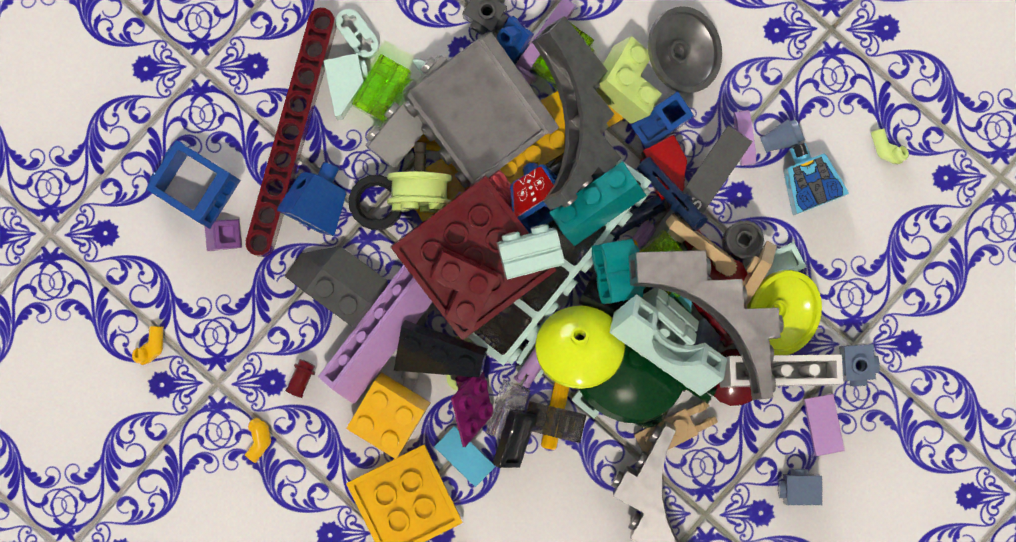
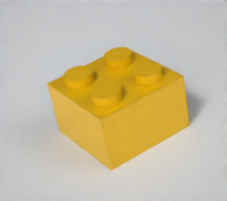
M381 373L374 380L346 429L394 459H397L431 402L384 373Z

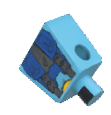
M806 143L790 148L795 165L786 168L783 172L793 216L849 194L825 153L812 158Z

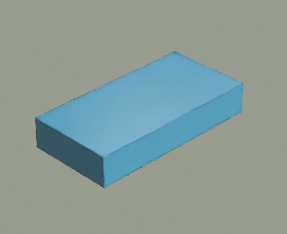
M455 426L434 446L475 487L496 467L471 441L466 447H463L459 430Z

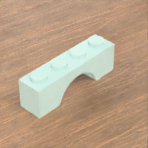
M637 294L614 312L609 333L699 396H702L724 380L727 363L726 357L706 343L681 345L667 339L657 326L659 310Z

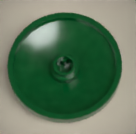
M578 335L576 340H583L585 337ZM625 344L624 358L617 372L598 386L579 390L584 398L603 415L624 423H644L652 421L668 411L680 397L684 385Z

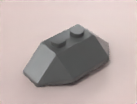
M341 246L301 253L285 275L288 280L353 328H356L388 286L387 279Z

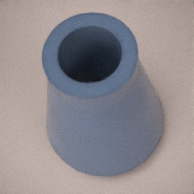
M787 119L766 135L761 136L760 140L766 153L773 150L797 146L805 138L797 120L789 121Z

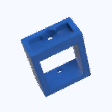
M176 140L174 145L165 153V159L158 170L151 175L146 190L193 220L211 229L241 180ZM187 156L217 173L195 210L190 209L165 193V190Z

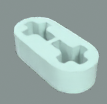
M342 10L336 17V26L355 54L358 53L360 58L371 59L375 57L379 51V43L376 36L355 10ZM348 16L349 19L356 18L354 25L358 30L357 32L353 33L349 27H342L345 24L344 17ZM360 35L367 42L373 41L370 52H367L365 49L362 51L358 50L361 48V43L357 39Z

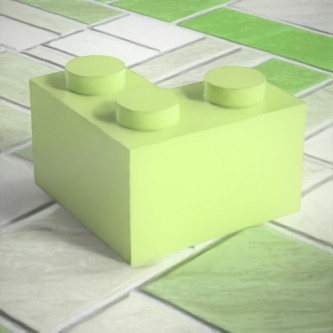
M632 36L613 46L603 63L608 71L602 76L599 83L600 86L596 89V92L604 102L631 124L650 116L662 94L641 77L650 60L648 49Z

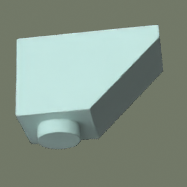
M358 53L323 60L334 114L337 120L344 119L365 87L364 78L369 77L366 60L360 61Z

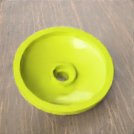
M780 270L763 279L748 303L747 309L779 308V315L782 316L784 324L783 331L780 333L781 338L772 339L769 342L773 347L774 355H790L802 349L814 336L821 319L822 301L816 284L807 275L794 270Z
M589 306L567 307L552 314L539 329L535 345L537 360L544 373L556 383L576 389L598 386L610 379L622 364L625 353V343L609 333L613 318L607 313ZM577 335H583L585 337L583 340L575 339Z

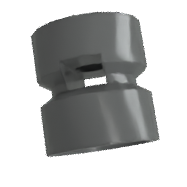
M747 220L739 221L728 227L722 237L723 250L731 258L738 261L746 260L758 254L764 243V236L760 227L754 222Z

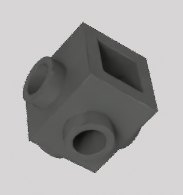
M470 0L462 13L463 19L471 23L469 27L481 35L488 32L494 34L496 30L500 31L509 16L505 15L507 13V6L504 5L505 0ZM485 12H490V13H491V15H489V16H485V15H483V14H484Z

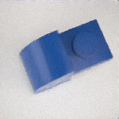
M677 91L655 106L650 116L635 122L631 127L647 149L671 133H674L695 116Z

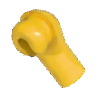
M149 326L148 342L132 352V359L135 363L141 365L149 364L162 353L164 327Z
M254 418L248 424L253 444L245 453V456L252 462L257 463L270 446L271 436L267 423L259 418Z

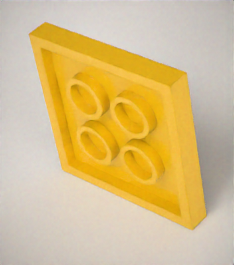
M425 444L346 483L374 542H426L463 523Z

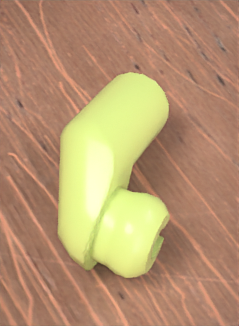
M885 128L871 132L877 155L881 159L892 164H901L907 160L909 156L907 148L889 143Z

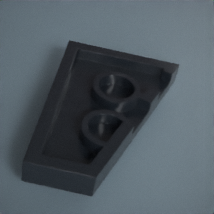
M405 320L400 330L394 371L480 377L484 369L488 348Z

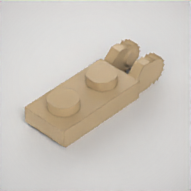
M670 215L666 220V224L671 229L668 233L680 243L686 240L694 246L691 249L692 251L706 250V258L712 259L715 269L723 275L730 277V275L735 273L737 270L736 262L727 252L700 232L693 231L691 226L677 215Z
M703 401L687 410L684 408L633 435L641 450L648 453L652 445L649 438L657 425L662 427L664 421H667L676 428L668 448L669 450L699 435L698 432L716 424L718 421L715 416L708 417L703 422L694 426L690 416L700 413L710 406Z

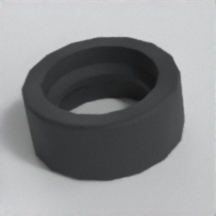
M369 175L360 179L352 187L349 195V210L353 218L363 227L370 230H385L393 226L400 219L403 211L391 210L386 217L377 220L368 218L362 213L359 200L367 188L381 186L390 193L392 190V181L388 180L387 177Z

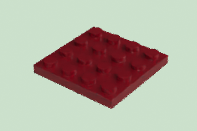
M486 175L391 245V249L444 318L446 308L455 290L430 278V273L442 247L497 271L498 279L473 331L447 320L461 340L467 338L557 271L554 267L506 279L497 242L503 241L502 236L508 233L519 232L520 236L530 233Z

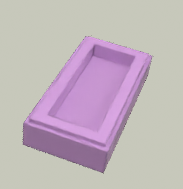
M827 394L803 399L814 455L821 456L845 451L834 395Z

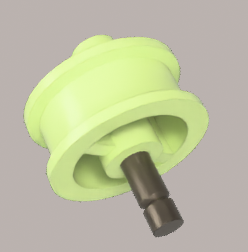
M416 142L414 146V171L387 174V179L392 181L391 198L387 199V204L392 205V211H409V209H418L420 207V212L435 213L451 201L447 199V182L452 181V175L426 171V143Z

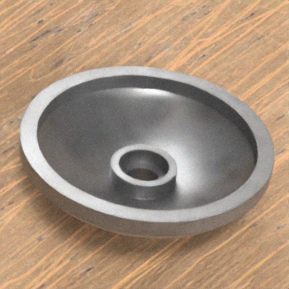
M680 6L662 13L652 25L648 38V54L652 68L658 78L667 87L680 93H694L707 88L717 77L722 63L721 40L710 19L694 8Z

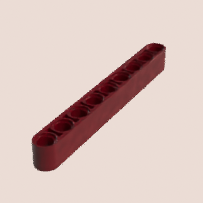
M319 7L314 9L308 18L247 233L246 248L257 257H267L275 248L284 214L278 212L277 208L293 185L325 72L323 60H327L336 33V19L332 12L326 8ZM328 17L330 24L325 29H318L315 26L317 19ZM313 44L322 45L321 54L316 57L309 56V47ZM306 71H311L315 75L313 82L307 85L300 82L301 75ZM297 99H305L307 102V106L302 112H295L292 109V105ZM290 126H296L299 129L298 136L293 140L285 139V131ZM284 153L291 156L290 164L285 168L278 167V157ZM274 181H281L283 184L282 192L279 195L272 196L269 192L270 184ZM271 208L275 211L274 220L268 224L263 223L261 219L262 212L265 209ZM259 236H265L267 247L263 251H256L253 246L254 240Z

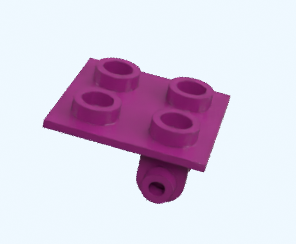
M482 372L480 377L456 376L455 378L458 391L452 396L451 401L463 447L468 445L493 415V405L490 402L487 389L488 384L484 372Z

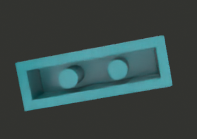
M622 161L576 193L578 197L572 204L565 208L561 205L549 213L564 236L575 246L647 195Z

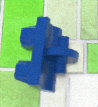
M511 16L499 31L496 39L516 65L520 56L528 48V43L534 34L524 28L515 16Z

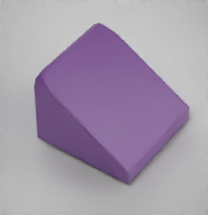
M239 219L216 220L211 229L205 227L207 251L242 248Z

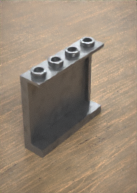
M492 32L482 35L402 95L406 100L403 105L413 118L418 116L424 124L421 127L422 132L429 141L435 140L441 148L438 151L439 155L447 165L453 164L458 171L455 176L465 189L485 175L489 178L544 135L551 134L559 128Z

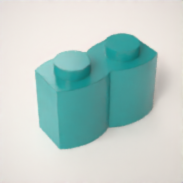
M633 239L592 246V260L597 274V288L602 304L630 300L636 294L643 297L645 287L630 286L629 256L639 252V248L635 245Z

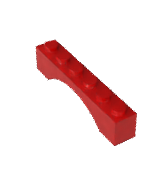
M672 135L643 150L641 153L643 159L640 160V163L644 159L651 157L676 186L683 191L685 188L687 158L675 136ZM654 188L660 199L664 200L665 198ZM686 240L683 242L687 251H691L694 247ZM710 259L711 273L708 276V280L742 279L744 281L748 273L742 262L733 259L736 262L737 270L730 277L725 276L715 269L712 259Z

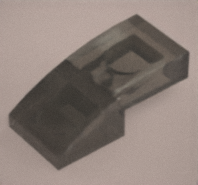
M529 401L527 411L537 414L532 432L572 442H581L587 414Z

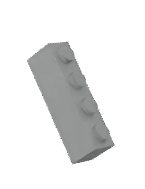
M442 55L437 56L435 59L430 57L420 69L423 72L417 82L412 79L402 93L405 94L448 60ZM405 98L399 104L393 102L384 113L387 119L380 127L376 124L365 137L369 140L365 146L391 168H396L424 134L421 130L424 124L418 116L413 118L404 107Z

